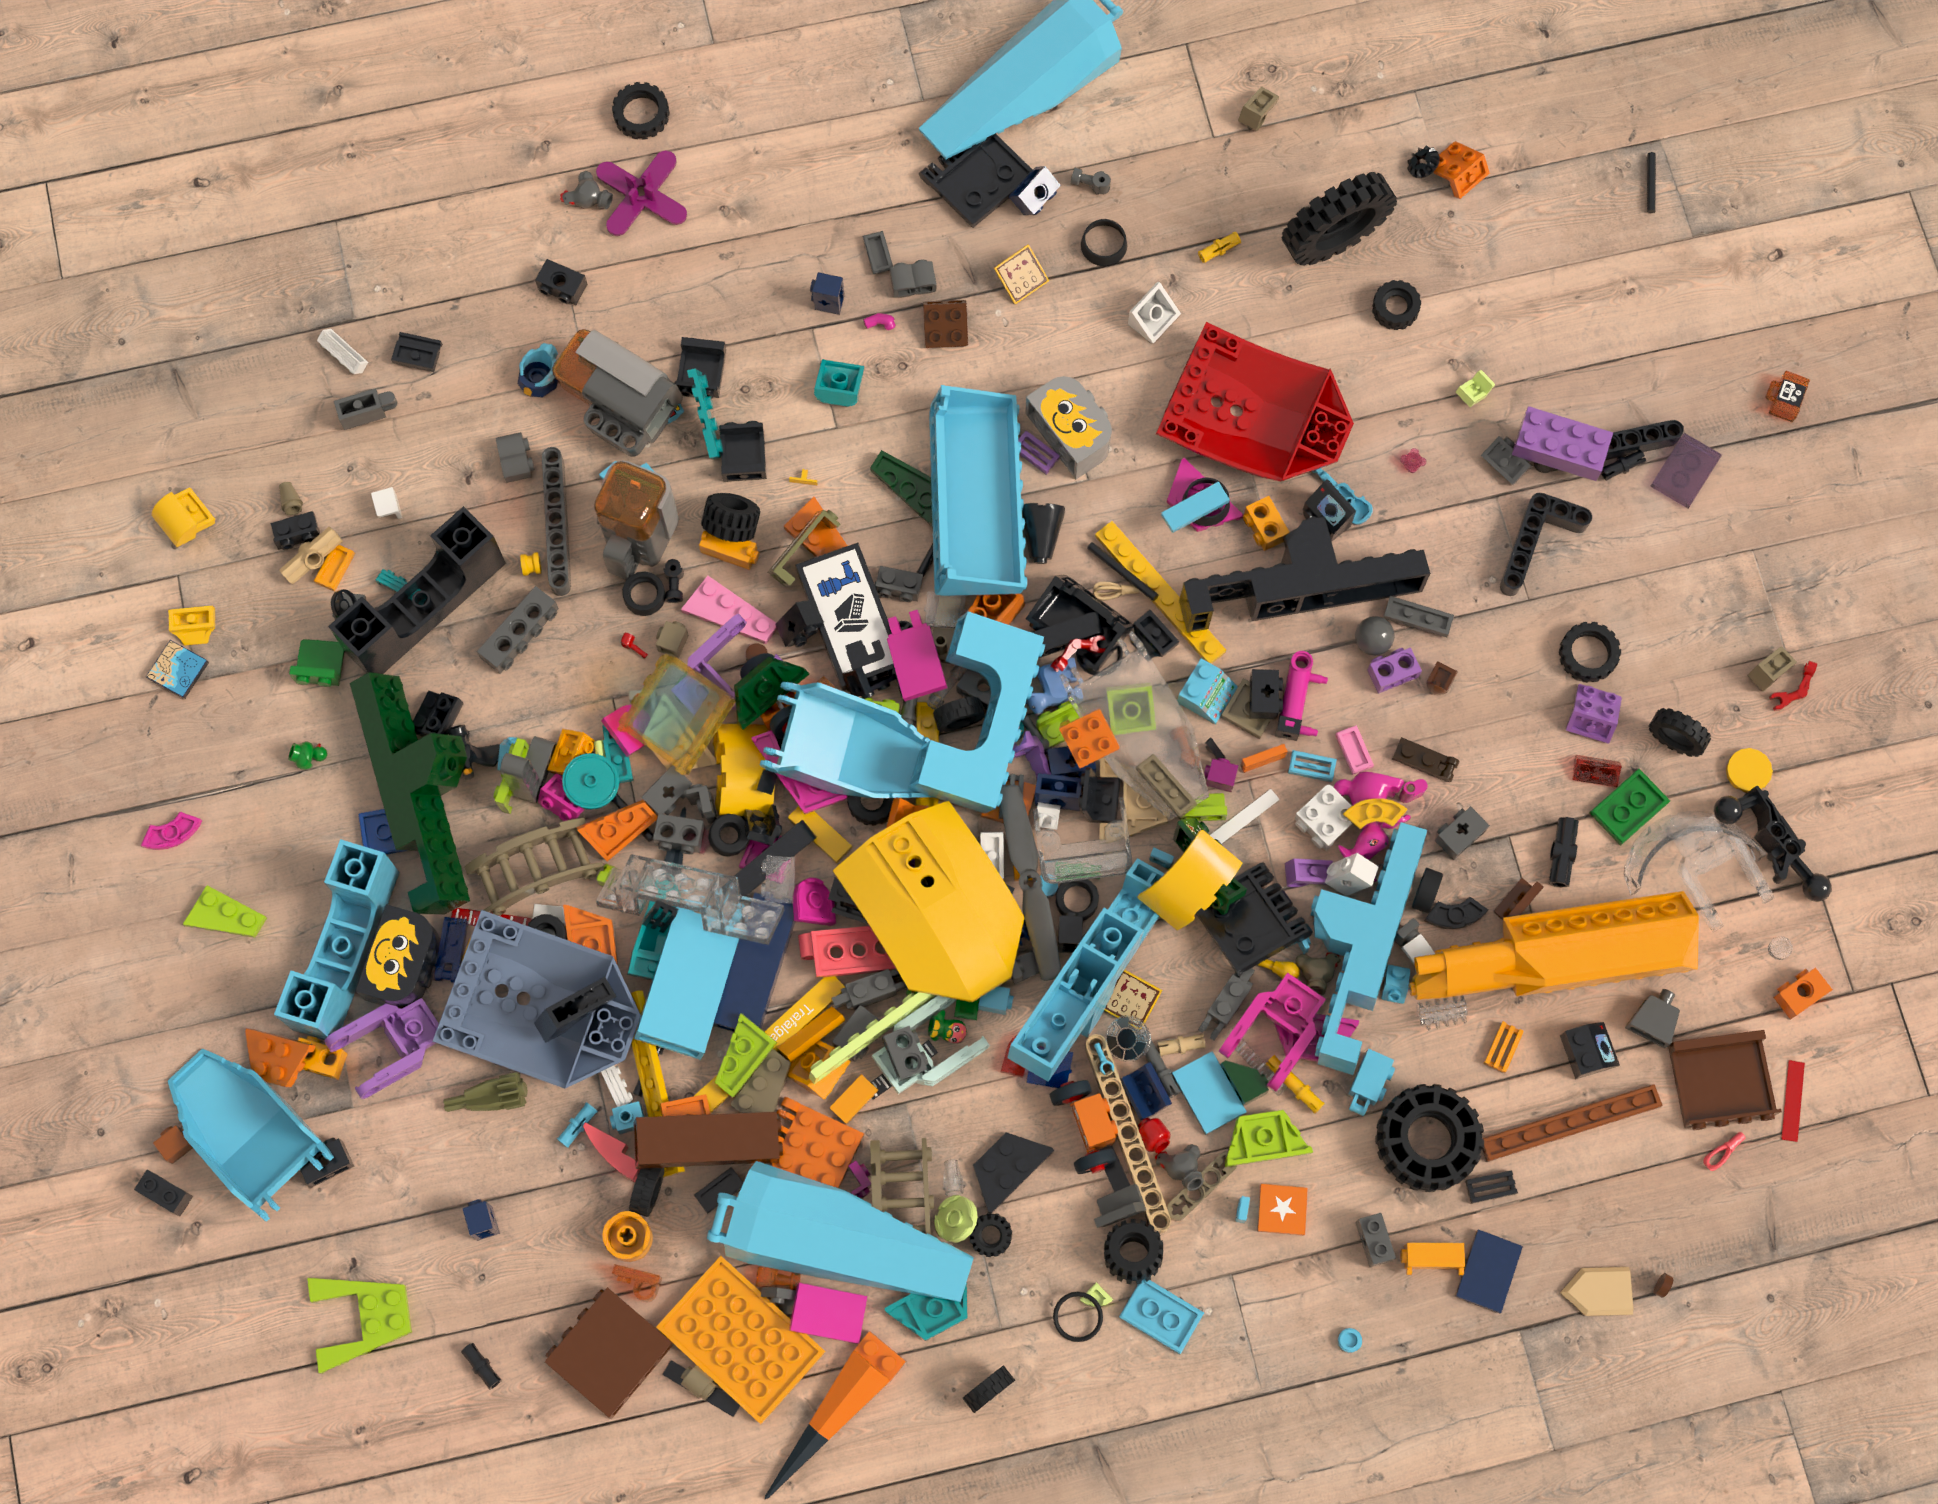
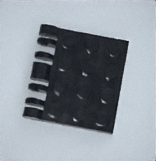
M995 133L987 137L985 141L975 144L971 148L948 159L940 155L938 160L945 168L944 171L932 162L928 165V168L925 167L919 172V176L974 228L1009 199L1008 196L1033 169Z
M1264 862L1234 877V879L1247 888L1245 896L1230 904L1226 914L1222 915L1211 905L1205 911L1201 908L1196 912V915L1238 976L1292 944L1307 939L1313 933L1302 917L1294 919L1289 923L1285 922L1294 917L1298 910L1296 907H1292L1293 902L1285 891L1281 890L1280 884L1274 883L1265 889L1261 888L1273 881L1274 878Z

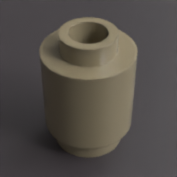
M697 1365L693 1368L689 1366L681 1375L683 1379L681 1385L698 1399L702 1398L705 1401L717 1387L713 1383L714 1379Z

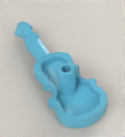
M1321 468L1312 471L1317 473L1323 482L1328 479L1356 510L1353 524H1363L1371 517L1373 507L1365 500L1364 496L1356 497L1354 490H1351L1348 484H1338Z

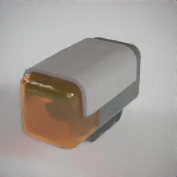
M578 330L552 367V373L560 386L590 406L584 415V423L588 429L599 438L631 457L639 455L648 442L654 443L668 424V419L683 400V395L677 385L671 382L664 372L596 330ZM600 418L597 425H591L594 419ZM617 429V434L610 437V431ZM631 440L636 441V443H635V445H634L633 447H631V448H627V447H626V445H627V443H628L629 441H631Z
M622 460L615 462L608 469L601 483L602 488L595 500L594 509L606 541L603 559L609 573L627 580L629 576L635 573L639 564L653 567L659 563L678 525L679 517L673 492L667 478L639 465Z

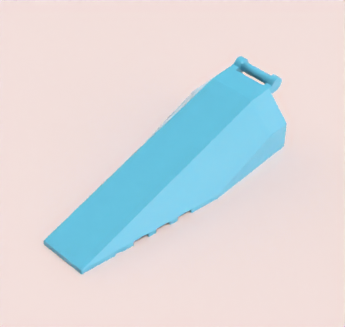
M1053 0L979 68L919 127V131L945 159H948L971 148L975 144L985 141L987 137L995 133L1000 134L1006 128L1022 123L1028 117H1035L1056 107L1119 62L1122 47L1112 22L1117 20L1124 11L1111 0H1099L1110 11L1108 15L1093 0Z
M756 1161L749 1169L738 1197L727 1193L718 1194V1206L712 1228L708 1230L707 1239L711 1242L723 1243L725 1256L753 1265L818 1278L958 1302L962 1300L973 1263V1256L946 1242L939 1241L938 1238L928 1233L924 1234L913 1228V1225L893 1218L892 1214L872 1207L870 1203L845 1190ZM730 1205L734 1209L726 1234L720 1231L727 1206Z

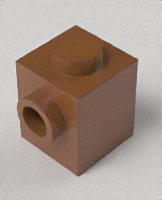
M176 1125L166 1128L160 1134L161 1137L153 1142L163 1158L171 1164L193 1149L184 1138L182 1132L184 1129Z

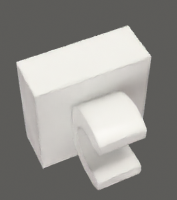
M1038 802L1035 827L1057 830L1060 806Z

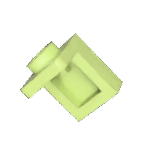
M1480 370L1471 380L1461 385L1456 390V393L1469 407H1472L1483 400L1495 384Z

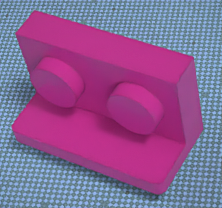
M556 773L540 789L538 803L543 808L559 816L562 821L578 819V816L585 809L574 805L567 798L562 786L563 777Z

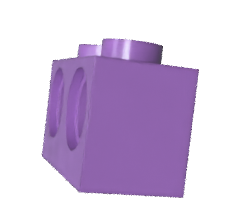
M1411 647L1405 650L1403 648L1396 649L1390 656L1385 658L1383 656L1376 657L1371 660L1367 669L1378 694L1417 679L1422 672ZM1405 661L1409 667L1402 668L1398 662ZM1384 669L1389 675L1381 676L1378 670Z

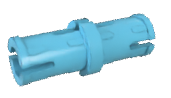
M586 1102L575 1118L569 1120L570 1124L557 1140L569 1148L579 1133L585 1131L583 1128L585 1122L588 1123L598 1111Z

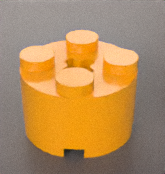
M623 1211L616 1214L606 1222L603 1229L602 1237L606 1249L616 1259L624 1262H633L644 1258L653 1242L651 1227L643 1217L635 1212ZM628 1231H630V1233L633 1235V1238L629 1239L628 1242H626V1240L622 1237L623 1235H627Z

